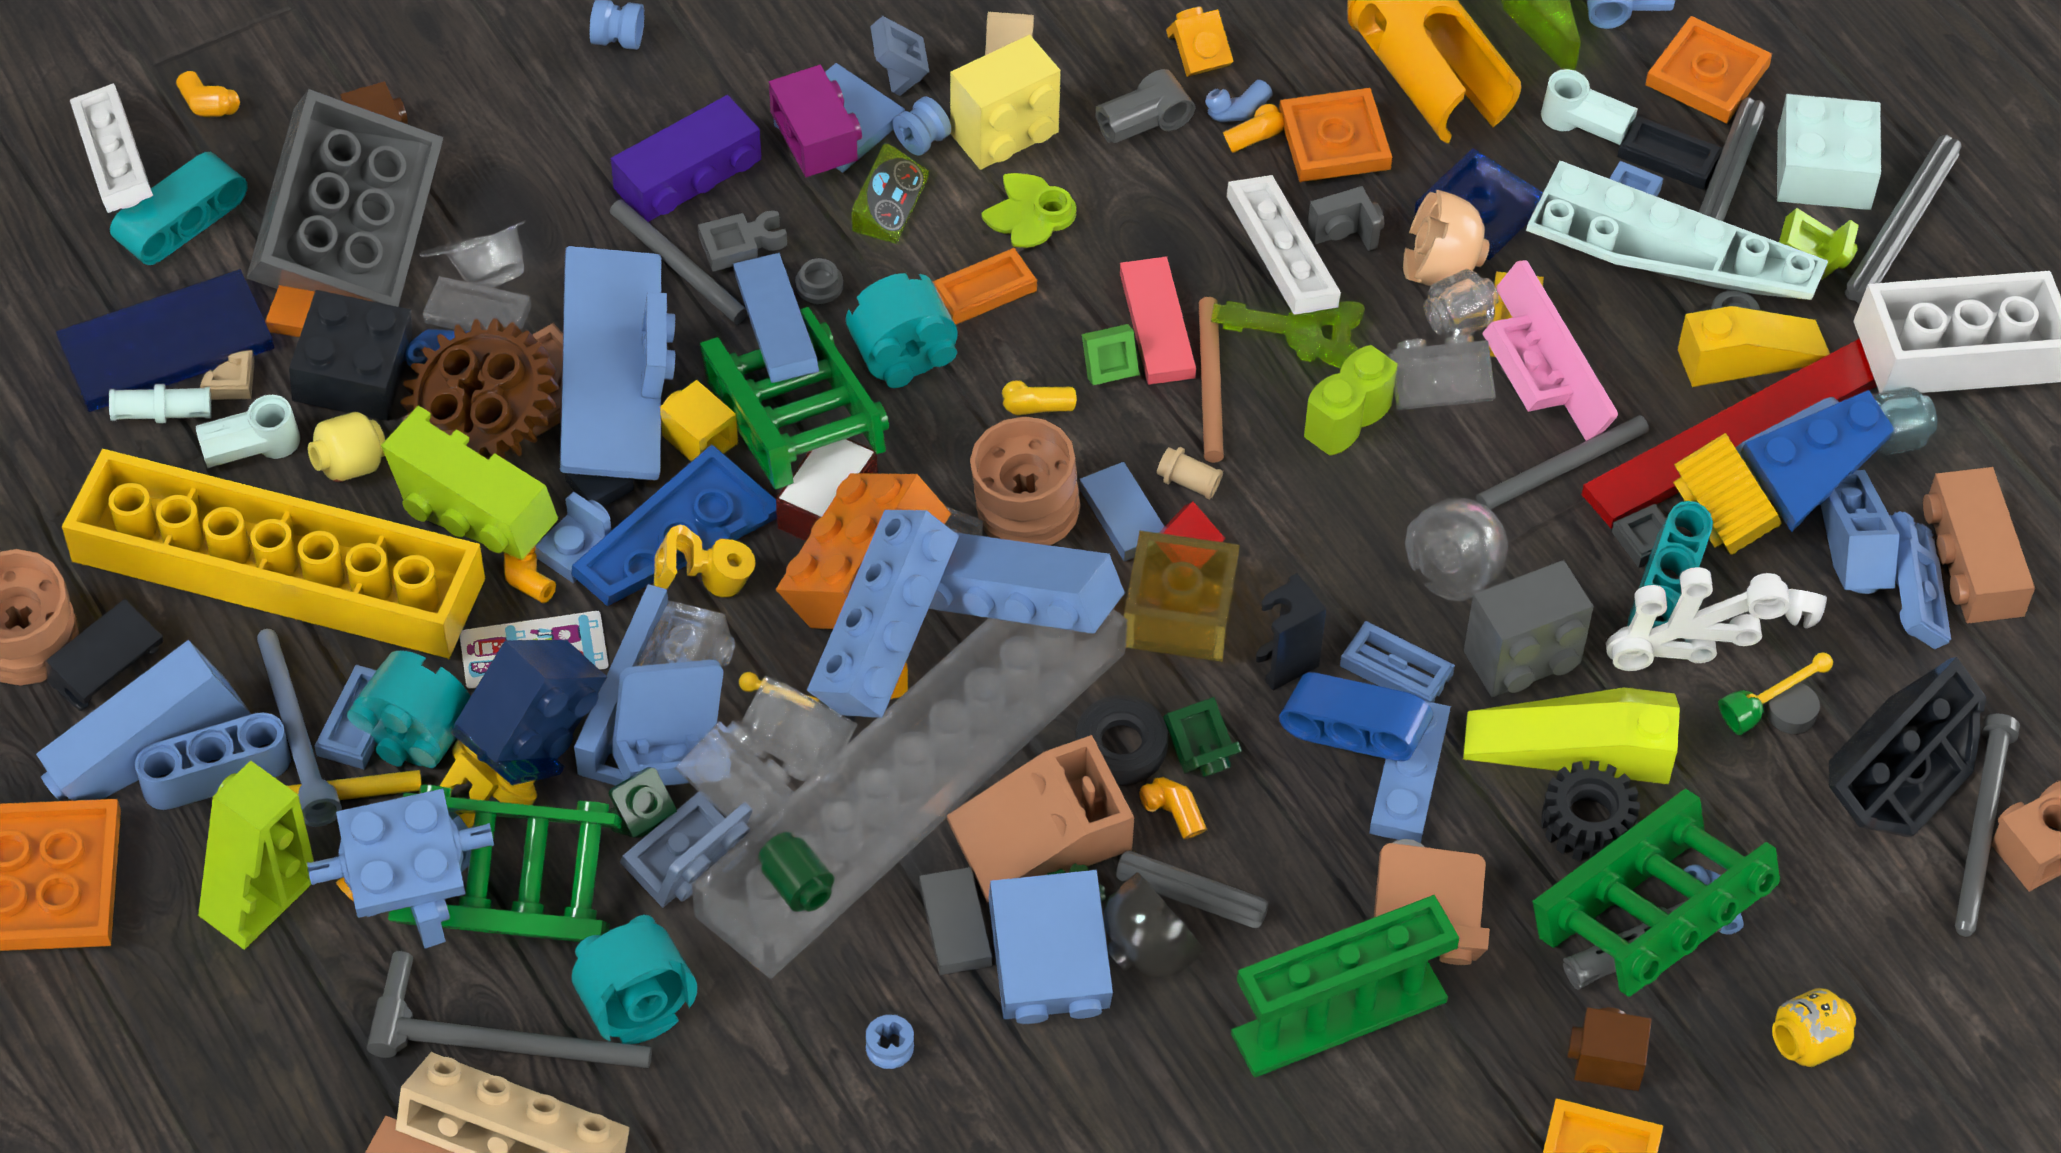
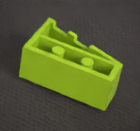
M249 761L238 773H233L226 777L220 784L217 793L213 796L198 914L199 917L244 950L311 885L307 862H314L298 794L252 761Z

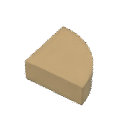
M246 350L229 355L228 361L222 363L213 371H208L202 379L200 388L210 387L211 400L251 399L255 361L253 351Z

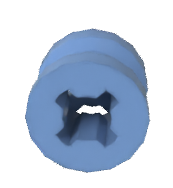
M927 96L917 100L913 105L912 111H903L893 119V129L898 140L910 153L917 156L927 152L931 147V142L934 140L942 141L951 133V124L947 114L936 101Z

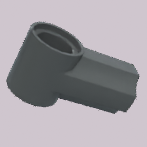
M1161 69L1146 76L1139 84L1137 90L1096 106L1095 117L1108 143H1117L1156 126H1159L1164 131L1177 130L1192 118L1196 108L1194 102L1173 73L1167 69Z

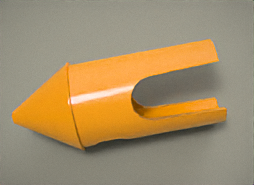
M1347 0V18L1351 28L1360 32L1443 142L1447 144L1450 142L1452 135L1446 128V123L1453 109L1464 99V95L1468 97L1492 127H1495L1504 119L1516 104L1521 92L1519 78L1458 0Z

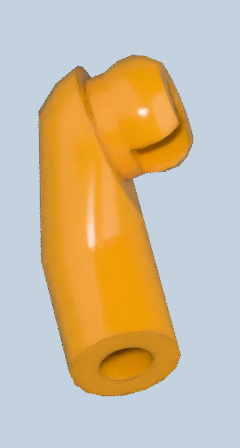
M1264 104L1256 110L1254 118L1223 132L1232 153L1256 142L1274 137L1283 130V114L1279 112L1275 105Z
M1165 777L1155 778L1152 784H1145L1141 787L1139 795L1144 808L1153 812L1162 807L1164 810L1172 812L1184 840L1200 835L1207 830L1193 794L1186 786Z

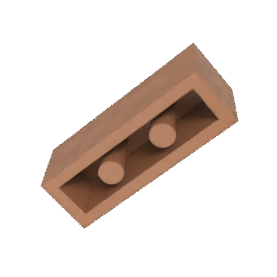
M1994 468L1936 473L1929 494L1924 496L1923 511L1927 523L1934 525L1937 534V555L1941 564H1947L1951 576L1950 593L1954 604L1961 605L1966 623L2025 617L2035 586Z

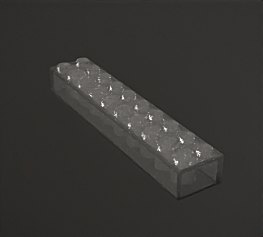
M1112 609L1093 634L988 618L886 709L882 718H876L692 883L695 917L768 978L772 979L942 823L949 813L956 810L1125 654L1127 619ZM791 832L795 837L803 838L835 878L831 888V897L822 907L815 911H792L761 872L762 864L758 860V854L771 838L780 833Z

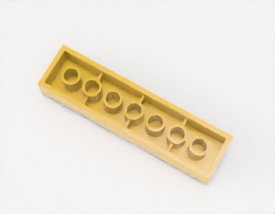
M106 449L101 450L62 525L72 562L450 659L485 580L481 548L478 543Z

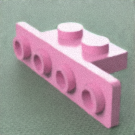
M1517 261L1497 285V292L1513 318L1491 322L1482 334L1527 411L1565 405L1584 439L1587 441L1603 433L1617 418L1618 412L1528 261Z

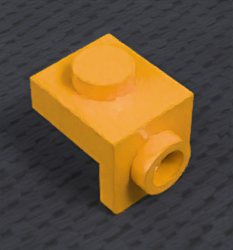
M1202 7L1184 10L1176 14L1177 20L1166 29L1168 38L1175 37L1187 77L1227 67L1234 62L1218 9L1206 13L1203 12Z

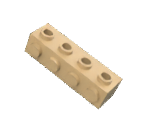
M431 1052L401 1086L395 1130L454 1153H625L630 1127L609 1120L600 1114H594L569 1105L550 1095L540 1094L519 1086L502 1077L493 1076L469 1067L452 1058L443 1057Z

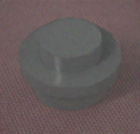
M822 258L807 261L797 273L795 279L796 291L807 302L825 304L835 300L843 290V276L831 261Z

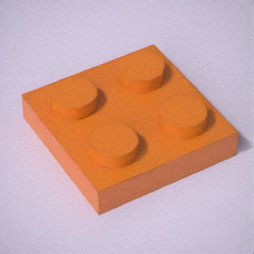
M1690 16L1649 70L1645 85L1727 124L1739 108L1741 101L1749 95L1770 66L1772 53Z
M1371 88L1280 100L1279 112L1283 114L1284 131L1300 182L1391 170L1392 154Z

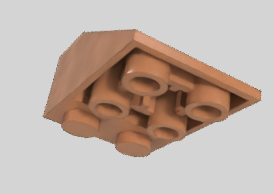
M1092 735L1041 753L947 815V821L987 902H989L990 881L1047 875V873L1056 872L1059 869L1069 873L1071 866L1075 863L1090 866L1123 854L1125 851L1132 850L1134 816Z

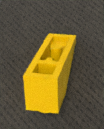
M1735 306L1686 314L1678 345V352L1692 387L1804 368L1830 354L1816 320Z

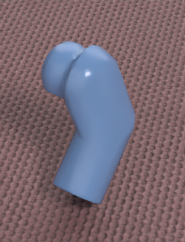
M1256 80L1240 97L1230 98L1227 90L1222 89L1220 91L1215 89L1208 93L1205 103L1209 108L1208 114L1218 122L1247 121L1255 115L1256 110L1260 106L1264 105L1272 97L1273 92L1266 82Z

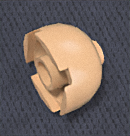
M1436 190V193L1430 192L1427 194L1410 228L1409 233L1417 236L1414 250L1405 248L1403 271L1405 278L1428 286L1437 282L1433 286L1439 285L1443 288L1446 282L1454 286L1467 278L1475 266L1481 267L1487 258L1490 244L1489 240L1484 239L1485 227L1479 211L1470 202L1447 192Z

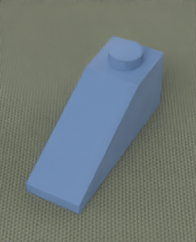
M1856 470L1834 489L1833 493L1821 504L1833 567L1844 589L1869 594L1876 592L1878 589L1895 588L1899 532L1866 471Z

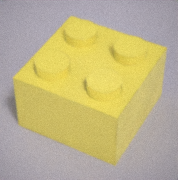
M1030 34L950 72V134L980 170L996 162H1003L1013 154L1035 143H1042L1059 132L1061 70Z

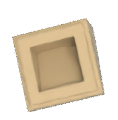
M988 12L985 55L1029 34L1033 38L1034 15Z

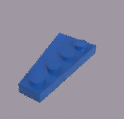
M711 444L572 565L571 575L606 606H609L646 587L648 584L654 583L655 554L672 527L680 524L685 525L700 537L702 548L707 551L719 539L737 540L781 517L784 506ZM676 550V568L679 570L687 565L685 555L681 551Z

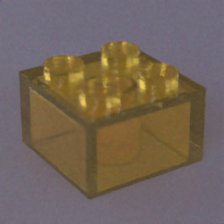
M1140 530L1124 611L1122 647L1223 662L1237 580L1240 545Z

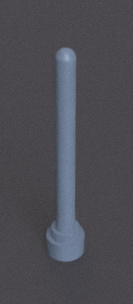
M263 629L259 632L257 641L300 778L301 787L299 788L298 796L304 821L308 826H324L337 819L336 812L342 811V806L336 788L321 778L278 636L272 629Z

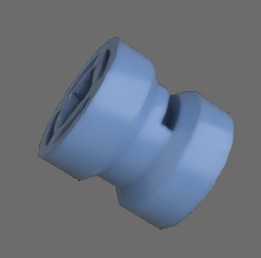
M595 0L590 19L591 44L606 46L610 42H616L618 38V42L623 48L637 50L641 44L644 28L643 4L628 2L620 9V6L614 5L611 0Z

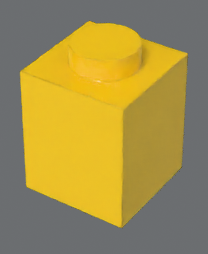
M698 380L682 391L678 390L672 393L665 400L664 404L660 406L662 436L691 462L711 444L723 454L738 444L736 413Z

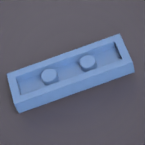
M1425 701L1433 711V719L1411 758L1407 761L1385 760L1369 834L1396 840L1410 839L1421 843L1451 706Z

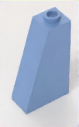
M188 640L39 751L36 755L47 770L41 776V779L59 801L66 796L71 801L104 799L138 781L135 760L143 748L153 743L252 714L229 681Z

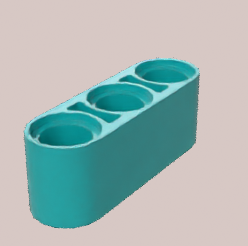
M204 152L152 187V197L142 200L131 208L120 210L111 223L110 234L143 264L154 265L238 206L246 195L248 183L243 176L215 153Z
M1684 501L1675 505L1657 534L1639 588L1648 585L1660 586L1666 593L1667 610L1661 615L1664 622L1654 621L1652 628L1668 622L1682 594L1680 585L1681 573L1687 569L1700 566L1712 531L1713 520L1709 511L1697 502ZM1676 527L1686 528L1692 533L1693 537L1684 536ZM1661 569L1672 570L1679 579L1669 578ZM1635 600L1628 617L1627 626H1630L1636 613Z

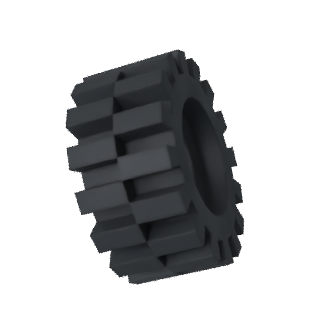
M1590 760L1589 769L1586 770L1583 768L1582 761L1572 764L1571 773L1566 767H1563L1558 771L1556 779L1552 777L1545 794L1541 818L1542 828H1547L1545 836L1550 843L1558 839L1556 850L1563 855L1568 848L1573 849L1572 859L1581 861L1583 853H1589L1590 858L1634 827L1640 809V802H1637L1638 792L1636 787L1628 788L1630 778L1625 773L1618 779L1615 778L1617 768L1608 764L1605 772L1598 770L1600 761ZM1581 800L1595 801L1608 809L1610 817L1602 822H1587L1575 816L1571 812L1570 806L1574 802Z

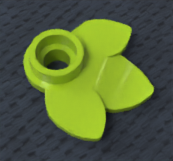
M1011 173L1003 175V184L1009 199L982 212V219L990 228L1004 234L1011 233L1012 246L1028 248L1047 241L1053 231L1069 227L1076 218V204L1065 189L1049 186L1041 177Z

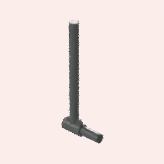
M396 951L392 954L382 997L378 998L367 1044V1051L383 1058L395 1056L398 1051L407 1046L408 1040L648 1069L652 1056V1047L413 1019V1014L407 1007L404 998L414 958L411 954L403 951Z

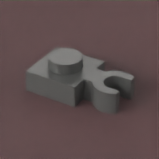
M766 211L760 214L755 221L747 223L744 213L698 224L699 239L713 272L733 267V263L758 258V248L774 251L787 246V232L785 229L775 232L768 231L780 227L778 211Z

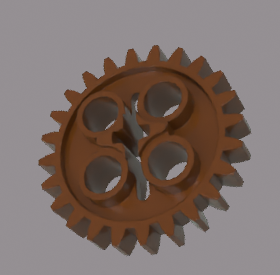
M493 318L487 330L478 319H474L471 332L468 333L457 324L454 329L455 338L450 341L442 334L437 335L440 348L434 351L424 347L422 351L428 358L426 363H412L410 366L416 372L418 378L407 380L403 383L404 387L412 394L401 400V405L409 412L402 418L403 421L419 405L431 413L429 421L432 425L448 435H451L456 429L467 435L469 442L466 446L486 459L491 458L494 453L505 459V452L509 449L514 454L521 456L522 448L519 442L526 439L536 443L538 439L532 432L535 425L542 427L549 425L547 419L542 415V410L554 409L557 405L548 395L559 389V385L551 377L557 370L548 359L549 353L528 330L522 332L514 322H511L504 328L497 318ZM468 367L463 373L459 374L464 368ZM513 370V372L508 377L504 378V376L508 372ZM456 411L450 418H447L450 413ZM501 414L495 422L491 423L496 416Z

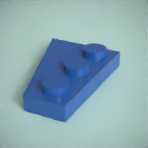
M1867 390L1745 442L1740 453L1791 532H1793L1817 505H1821L1841 482L1850 474H1853L1889 440L1895 429L1871 392Z

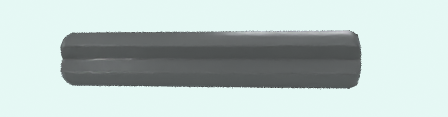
M1125 851L1117 866L1116 877L1121 881L1252 928H1259L1267 914L1268 901L1264 898L1133 851Z

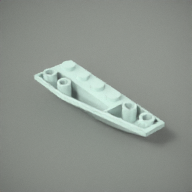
M1559 161L1526 231L1616 265L1644 269L1664 276L1711 287L1766 296L1812 300L1828 263L1827 260L1563 161Z

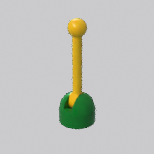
M1824 652L1818 653L1810 665L1757 696L1747 690L1730 693L1718 701L1722 717L1737 735L1744 734L1761 721L1764 703L1816 672H1828L1833 666L1832 657Z

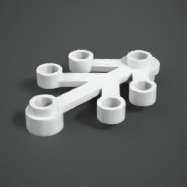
M1700 567L1687 569L1680 575L1682 594L1668 622L1652 628L1656 617L1664 614L1667 610L1665 590L1660 586L1648 585L1639 588L1635 592L1636 613L1630 626L1619 629L1608 638L1606 642L1607 655L1613 659L1615 667L1625 671L1644 669L1653 662L1654 657L1688 659L1694 663L1709 662L1717 655L1715 641L1733 642L1739 646H1750L1758 643L1762 639L1760 619H1774L1784 615L1790 609L1788 587L1776 574H1760L1751 580L1747 592L1698 610L1703 599L1710 596L1713 591L1711 573L1707 569ZM1747 611H1749V613H1750V614L1739 615V614H1742V613L1747 612ZM1734 617L1729 624L1718 623ZM1677 638H1685V642L1672 640Z

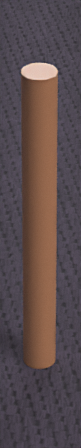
M1204 297L1199 301L1204 459L1215 463L1224 458L1218 301L1213 297Z

